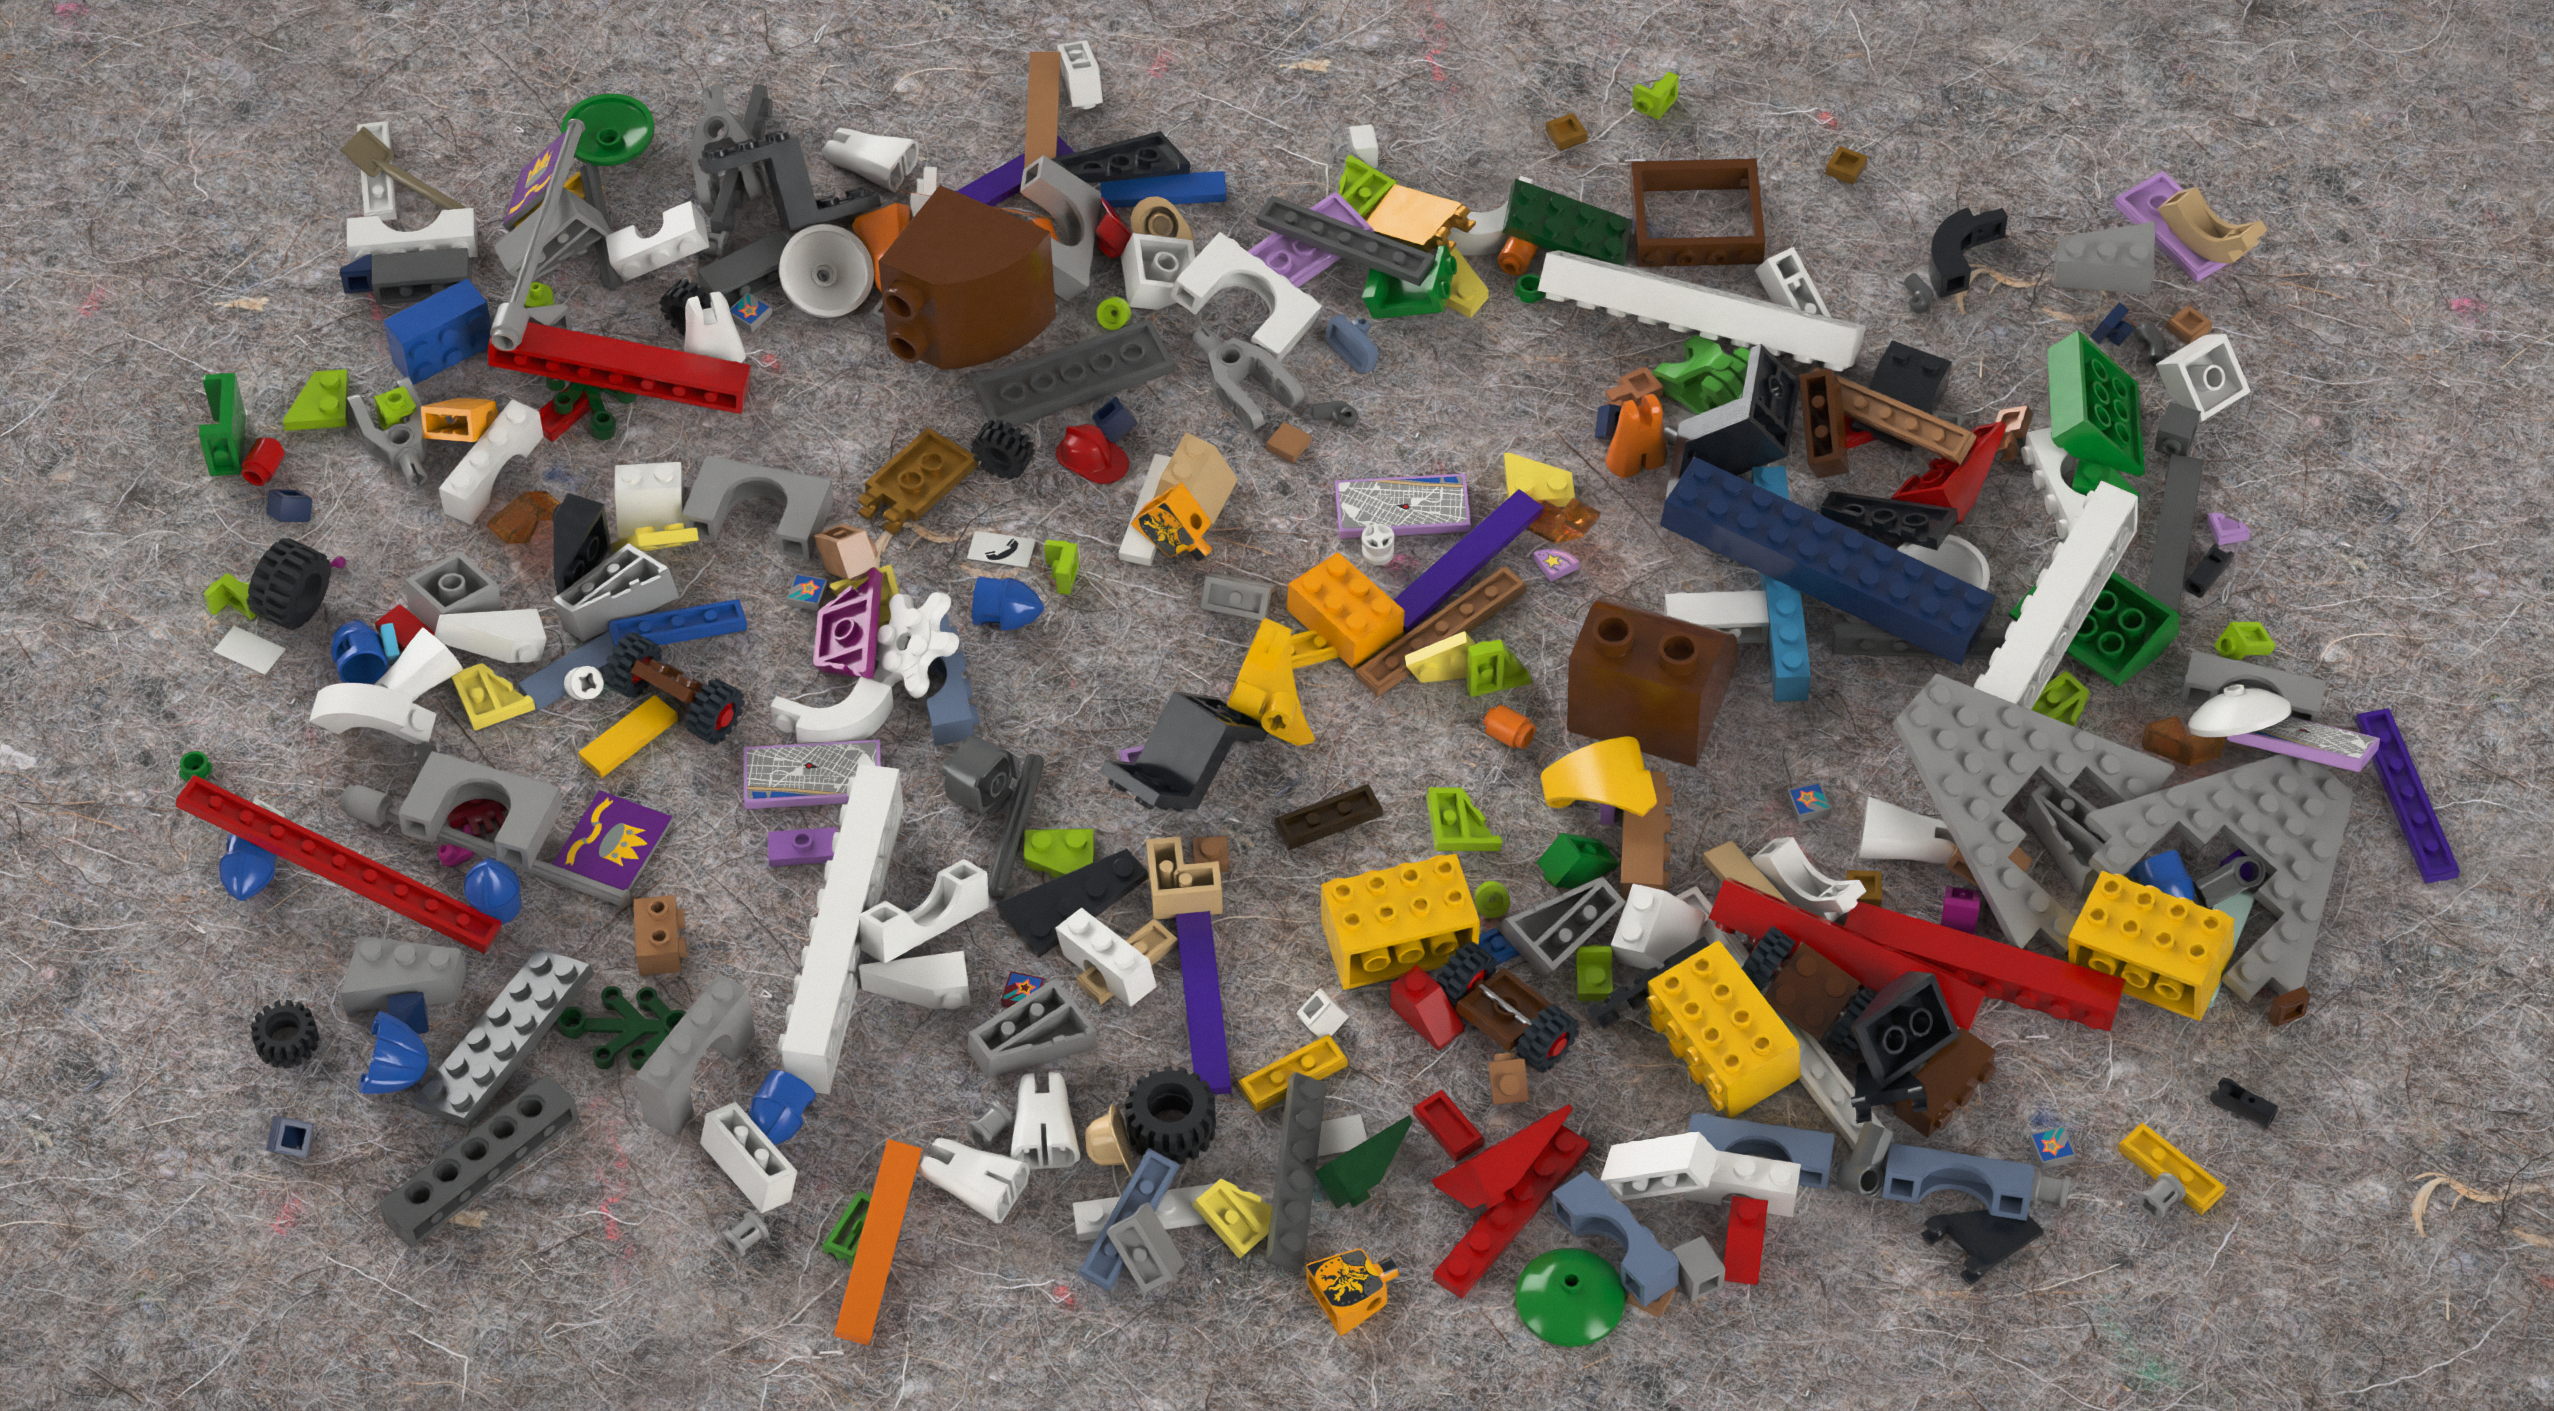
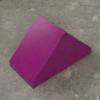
M1946 886L1940 925L1975 935L1980 906V890Z

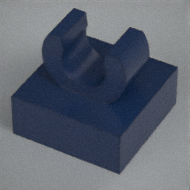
M2119 302L2091 333L2090 337L2100 344L2108 335L2113 344L2120 346L2134 330L2129 323L2121 320L2129 310Z

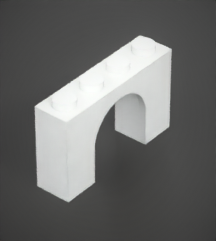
M1221 232L1214 237L1175 280L1170 294L1172 299L1196 315L1208 300L1223 288L1239 286L1254 291L1266 302L1270 311V317L1252 336L1250 344L1266 349L1278 362L1287 355L1312 327L1322 307L1311 295L1302 292L1291 284L1285 276L1273 271L1260 258L1251 255L1240 247L1234 239L1226 237Z

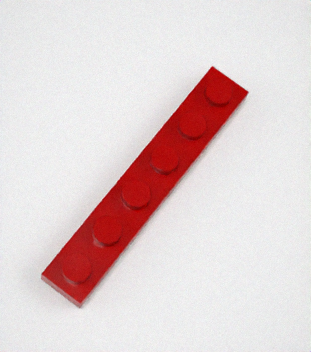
M1561 1125L1517 1185L1504 1192L1507 1199L1489 1208L1433 1272V1281L1463 1299L1549 1199L1552 1192L1561 1185L1590 1151L1591 1143L1564 1125Z

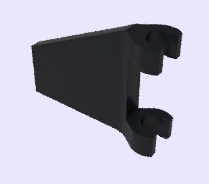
M1867 1062L1857 1064L1855 1096L1851 1097L1852 1108L1855 1107L1857 1124L1872 1121L1871 1106L1912 1099L1913 1113L1928 1111L1925 1084L1920 1082L1909 1071L1885 1088L1878 1089Z
M1987 1209L1932 1216L1925 1221L1924 1225L1928 1229L1922 1232L1921 1236L1930 1245H1933L1948 1233L1971 1256L1963 1263L1967 1269L1962 1271L1960 1276L1969 1285H1972L1993 1266L2043 1235L2044 1230L2029 1215L2027 1216V1221L1993 1216L1990 1215Z

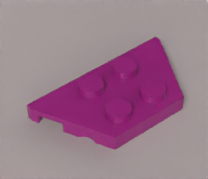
M871 568L866 572L869 579L858 588L854 589L850 585L835 600L830 601L818 611L813 666L820 672L856 678H874L883 576L877 568Z

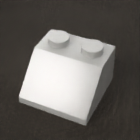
M1132 234L1121 255L1127 303L1130 307L1159 310L1178 303L1170 297L1175 280L1195 259L1193 240Z
M2226 334L2203 335L2156 364L2168 394L2180 405L2201 411L2199 421L2206 420L2251 392Z
M681 462L615 465V503L618 540L635 535L634 529L654 526L655 532L665 531L664 526L683 523L681 514L685 507V484Z
M1633 884L1611 947L1618 962L1621 964L1647 970L1654 967L1661 969L1664 967L1663 962L1667 958L1698 940L1706 915L1667 891Z

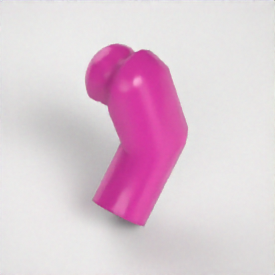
M465 825L462 832L473 835L469 825ZM451 844L442 845L437 851L438 859L447 867H455L471 859L474 855L472 851L455 845L452 846Z

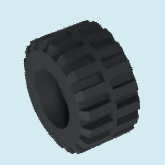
M283 538L279 542H275L258 562L250 580L248 589L250 610L256 615L289 630L302 627L316 613L328 589L331 569L327 556L290 538Z
M1172 1066L1164 1067L1162 1072L1153 1069L1149 1071V1077L1140 1076L1137 1079V1086L1132 1085L1129 1089V1097H1126L1125 1103L1127 1133L1129 1134L1131 1145H1136V1152L1141 1156L1145 1155L1149 1148L1172 1161H1177L1180 1165L1186 1163L1185 1159L1188 1157L1192 1160L1198 1158L1199 1150L1205 1152L1210 1147L1209 1141H1213L1216 1128L1214 1093L1210 1092V1085L1207 1081L1200 1082L1199 1074L1193 1072L1189 1075L1187 1074V1069L1179 1067L1178 1071H1173ZM1170 1109L1179 1110L1187 1114L1185 1118L1176 1122H1164L1154 1117L1156 1114Z

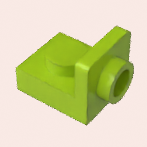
M1668 71L1660 81L1657 80L1653 84L1651 89L1637 83L1633 87L1632 107L1642 114L1659 120L1678 98L1679 76Z
M404 386L374 396L378 423L383 431L395 424H404L403 417L417 411L416 404Z
M1047 539L1044 544L1045 560L1047 565H1052L1051 578L1056 579L1057 593L1070 595L1080 565L1078 544L1069 543L1064 540Z
M2230 622L2214 646L2221 657L2238 661L2242 660L2245 655H2270L2276 644L2260 622Z
M1593 944L1577 948L1576 982L1578 1001H1604L1613 991L1611 946Z

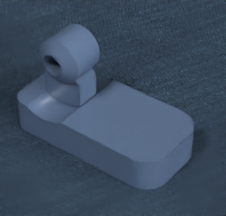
M1344 314L1331 317L1325 333L1327 343L1359 374L1374 370L1378 359V350L1367 338L1370 323L1363 318H1356L1353 323L1348 322Z

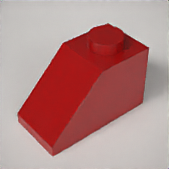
M1417 964L1391 984L1390 1008L1438 1051L1464 1032L1465 1027L1442 987Z
M1732 1196L1723 1263L1725 1267L1724 1281L1758 1285L1768 1200Z

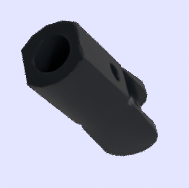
M2214 543L2201 563L2186 580L2185 588L2187 592L2199 598L2203 597L2217 578L2229 567L2233 560L2234 552L2229 551L2226 553L2219 549L2218 544Z
M2221 1078L2218 1082V1091H2213L2210 1095L2211 1102L2217 1107L2237 1113L2268 1129L2277 1114L2279 1106L2249 1092L2232 1079Z

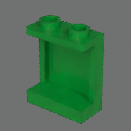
M1439 245L1433 269L1421 286L1370 268L1362 299L1372 318L1380 319L1444 312L1446 301L1451 294L1452 278L1457 272L1456 259L1454 256H1451L1446 245Z
M218 373L204 375L203 385L214 421H219V424L199 425V438L210 476L240 475L243 470L242 463L244 461L246 412L236 374Z

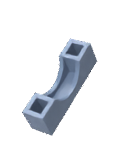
M944 614L940 621V631L954 633L959 638L957 626L950 627L948 615ZM955 651L954 654L948 657L939 656L930 663L928 670L936 672L946 682L939 692L926 699L928 720L934 746L965 741L969 735L974 736L973 725L979 724L976 705H969L968 698H973L969 678L963 679L961 673L966 672L963 652L957 653Z
M1691 1113L1689 1132H1700L1716 1150L1742 1155L1758 1154L1773 1160L1801 1164L1798 1185L1821 1189L1828 1188L1835 1134L1825 1133L1819 1129L1791 1128L1784 1124L1757 1123L1744 1118L1737 1120L1722 1118L1710 1113Z
M1891 1143L1887 1158L1882 1198L1918 1204L1923 1197L1931 1192L1944 1189L1959 1190L1969 1193L1982 1201L1990 1215L2027 1221L2034 1165Z
M1584 1171L1552 1192V1214L1575 1237L1586 1234L1603 1235L1615 1240L1623 1247L1626 1256L1621 1262V1284L1629 1293L1635 1296V1299L1644 1308L1678 1285L1679 1262L1672 1251L1664 1250L1656 1242L1651 1230L1646 1226H1641L1633 1218L1629 1208L1624 1203H1618L1610 1195L1607 1186L1601 1180H1595L1587 1171Z

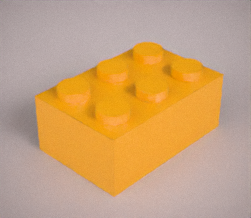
M1339 552L1288 583L1286 610L1307 629L1315 630L1318 636L1321 635L1327 641V646H1333L1337 651V655L1352 669L1403 637L1405 610Z

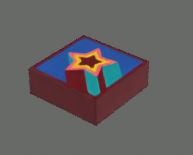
M1010 971L1001 998L1002 1007L1009 1008L1044 986V978Z

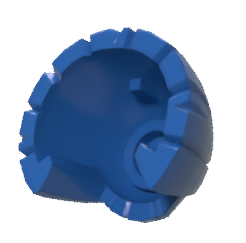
M379 1011L371 1027V1034L377 1036L372 1055L374 1060L370 1062L367 1074L362 1073L358 1082V1091L363 1094H386L407 1089L420 1081L425 1075L429 1064L427 1048L418 1034L398 1018Z

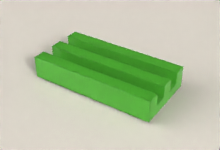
M860 1190L858 1191L822 1245L824 1253L828 1255L833 1253L837 1259L842 1261L844 1258L848 1260V1264L853 1265L860 1238L850 1251L849 1249L863 1229L871 1195ZM867 1203V1207L853 1225L852 1230L842 1245H837L862 1205Z

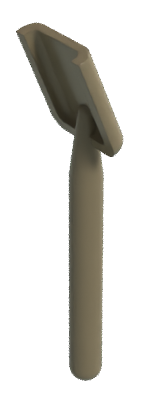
M364 126L339 150L369 177H375L381 171H384L394 180L446 210L466 208L464 205L406 171L389 164L394 158L393 151Z

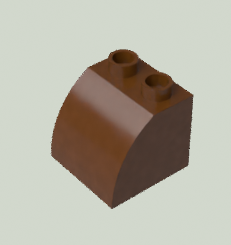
M939 185L878 261L887 346L894 355L908 363H916L918 360H921L941 370L959 369L988 363L1022 348L1041 334L1056 318L1050 231L942 185Z
M1599 598L1591 606L1569 657L1567 731L1601 741L1625 736L1634 737L1638 740L1640 750L1643 753L1697 767L1737 667L1738 643L1736 636L1733 633L1607 598Z

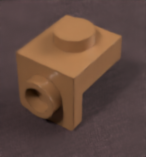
M1515 1052L1494 1054V1061L1486 1063L1487 1070H1489L1492 1105L1529 1101L1525 1059H1516Z

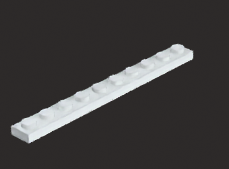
M1694 886L1676 895L1675 897L1706 915L1698 940L1705 936L1710 945L1720 940L1742 968L1749 956L1748 951L1734 934L1726 933L1715 927L1716 921L1708 918L1713 906L1699 888ZM1771 981L1761 991L1762 996L1765 995L1772 985ZM1773 1009L1799 1042L1801 1078H1799V1081L1854 1151L1864 1123L1857 1124L1856 1110L1851 1105V1097L1855 1096V1089L1813 1036ZM1871 1111L1872 1121L1869 1122L1885 1128Z

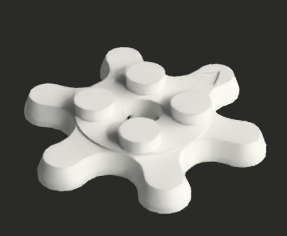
M934 592L918 610L914 609L913 599L908 594H896L892 597L889 603L891 610L890 622L888 625H883L877 633L875 658L879 659V664L874 673V678L870 680L891 687L898 681L904 680L906 690L914 698L922 697L927 692L930 685L927 674L930 663L939 656H951L959 646V638L956 634L940 631V621L951 605L949 595L942 592Z

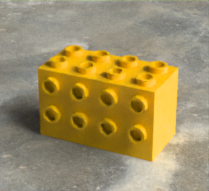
M1457 853L1446 856L1436 855L1428 860L1415 863L1405 862L1393 868L1380 871L1370 870L1362 875L1345 879L1335 878L1321 884V924L1343 990L1399 978L1416 964L1423 971L1442 968L1444 964H1448V958L1451 955L1455 956L1456 950L1459 947L1463 948L1465 943L1470 944L1474 942L1479 946L1480 920Z
M2101 871L2068 937L2069 963L2126 979L2123 990L2124 994L2201 1022L2233 956L2234 918L2221 910H2210L2196 905L2190 899L2184 897L2177 898L2163 893L2154 886H2144L2132 882L2121 874H2110Z
M1720 940L1648 981L1649 997L1646 1000L1651 1010V1014L1648 1015L1651 1025L1657 1033L1663 1032L1669 1039L1668 1045L1677 1059L1683 1058L1688 1064L1687 1069L1691 1078L1697 1085L1703 1084L1708 1091V1099L1716 1111L1722 1110L1729 1119H1732L1801 1078L1799 1042Z

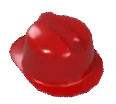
M1102 197L1101 201L1107 212L1095 231L1097 246L1109 258L1114 259L1118 256L1121 257L1132 233L1116 210Z
M1081 424L1075 427L1069 425L1066 428L1064 439L1060 441L1056 448V458L1059 464L1097 484L1117 482L1126 475L1129 469V459L1125 451L1107 440L1102 430L1094 425Z

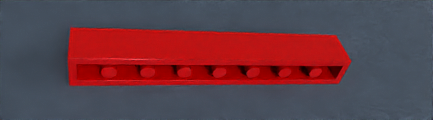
M531 322L527 323L522 342L512 351H504L495 347L491 342L492 337H490L488 343V366L742 414L750 388L751 365Z
M1731 877L1724 879L1708 917L1716 921L1715 927L1729 934H1734L1735 931L1748 935L1747 941L1754 945H1757L1768 930L1775 926L1796 941L1786 959L1790 960L1800 944L1804 942L1859 981L1861 984L1857 988L1858 990H1864L1866 986L1879 993L1882 988L1907 971L1934 973L1958 1030L1963 1027L1969 1031L1973 1027L1988 992V988Z
M1857 901L1858 904L1848 913L1844 927L1988 988L1985 996L1987 998L2004 1000L2017 1004L2024 1009L2038 1010L2051 1014L2058 1019H2068L2085 1024L2092 1029H2102L2111 1032L2122 999L2126 979Z

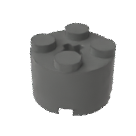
M969 735L954 757H948L942 766V775L946 776V796L950 800L983 815L984 813L989 815L996 814L1004 807L1013 793L1009 785L1012 777L1018 779V758L1009 751L988 741Z

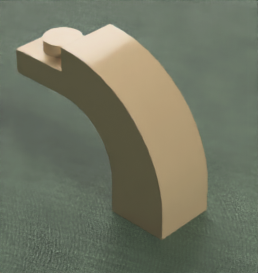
M2197 187L2178 191L2157 208L2168 227L2180 241L2198 255L2217 263H2234L2247 251L2255 247L2259 243L2258 238L2268 231L2262 220L2242 225H2234L2222 220L2210 209Z

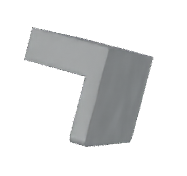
M1212 572L1205 576L1200 608L1262 621L1264 617L1267 618L1271 594L1276 592L1277 585Z
M1149 1202L1142 1204L1134 1215L1110 1226L1106 1231L1143 1293L1172 1280L1184 1265L1183 1258Z

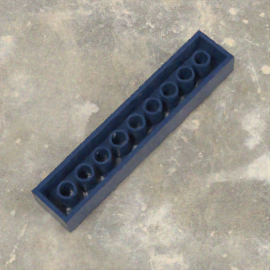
M1693 458L1664 503L1660 526L1960 666L1963 665L1990 620L1996 599L1995 595L1699 458Z

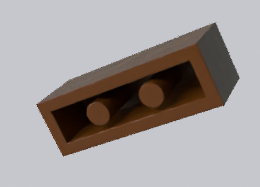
M1832 369L1800 374L1808 465L1817 478L1849 473L1841 383Z
M1963 1027L1958 1030L1960 1036L1940 1049L1915 1075L1920 1082L1925 1084L1928 1111L1913 1113L1912 1099L1895 1102L1894 1115L1927 1138L1937 1128L1939 1130L1944 1129L1951 1120L1953 1111L1958 1106L1964 1107L1972 1098L1977 1085L1980 1082L1982 1084L1987 1083L1996 1069L1993 1065L1996 1050Z

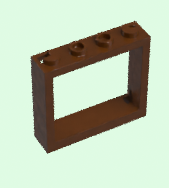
M1757 158L1631 161L1630 191L1637 267L1762 264L1764 262L1765 234ZM1748 189L1753 236L1647 239L1643 192Z

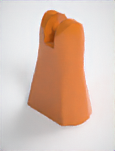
M894 203L856 217L852 224L855 235L862 241L871 256L874 267V282L881 293L878 261L912 220L909 206L900 203Z
M1654 394L1642 396L1641 406L1637 407L1632 399L1625 401L1622 405L1617 428L1605 460L1607 468L1621 478L1638 474L1641 471V463L1645 470H1653L1666 464L1667 447L1663 427V409L1660 401Z

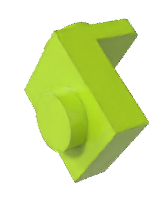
M228 572L225 573L219 580L211 583L204 592L208 611L216 615L229 604L252 620L257 615L250 610V605L248 604L250 583H242Z

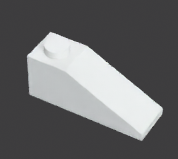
M1080 41L1057 45V51L1061 52V68L1072 107L1090 109L1098 103H1103L1099 67L1088 42Z
M1794 247L1767 259L1755 269L1769 298L1775 304L1831 317Z
M537 609L439 615L434 635L444 645L507 663L541 661L547 640Z
M964 951L891 960L887 963L875 962L859 965L861 987L864 991L935 1010L944 1008L957 1009L961 1006L970 1005Z

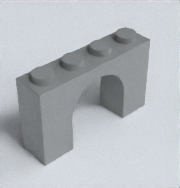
M1043 155L1023 170L1020 193L1047 210L1054 218H1057L1056 221L1063 232L1065 245L1051 237L1054 293L1069 301L1077 294L1083 293L1090 284L1089 275L1094 257L1093 246L1096 238L1097 218L1100 213L1101 192Z
M706 455L681 514L684 528L697 527L698 538L716 541L728 512L736 504L756 497L773 499L786 508L776 531L778 554L810 560L816 546L814 535L821 533L834 501L831 480L820 476L803 475L789 470H778L755 463L748 464L725 457L718 458Z
M432 751L398 812L401 833L434 843L448 815L455 807L473 799L494 800L509 810V814L494 840L497 861L530 870L562 809L559 787L546 781L539 782L525 778L514 772H504L490 768L483 763H473L459 759L451 754H441Z
M718 973L636 1074L635 1078L645 1123L674 1138L694 1113L690 1092L691 1080L695 1068L706 1049L710 1047L736 1060L755 1036L748 988Z

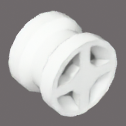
M1372 524L1364 529L1362 533L1363 559L1372 565H1384L1390 562L1394 556L1393 530L1384 524Z
M591 666L577 667L570 670L564 681L566 692L576 700L595 698L603 690L604 685L603 676L600 671Z

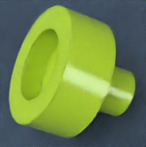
M539 282L531 283L524 308L554 305L553 291L548 285Z
M1110 297L1101 302L1097 308V319L1101 326L1108 330L1122 328L1129 322L1131 317L1130 306L1120 297Z
M1487 881L1476 889L1474 902L1478 911L1483 916L1497 918L1508 910L1510 896L1506 887L1500 882Z

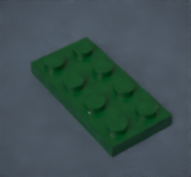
M1515 178L1510 190L1502 233L1553 251L1560 250L1625 266L1633 220Z

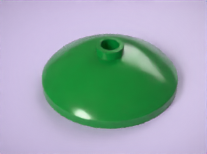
M614 93L595 95L580 101L567 112L561 124L562 135L568 129L567 122L569 120L579 119L584 123L585 131L580 135L573 157L581 162L590 163L595 166L620 165L638 157L648 148L655 132L653 116L642 102L627 95Z
M1578 1248L1554 1249L1533 1259L1522 1271L1516 1286V1308L1524 1325L1540 1339L1558 1346L1580 1347L1603 1339L1618 1325L1625 1307V1288L1621 1284V1277L1616 1269L1603 1257ZM1574 1282L1577 1285L1574 1287L1567 1286L1565 1283Z

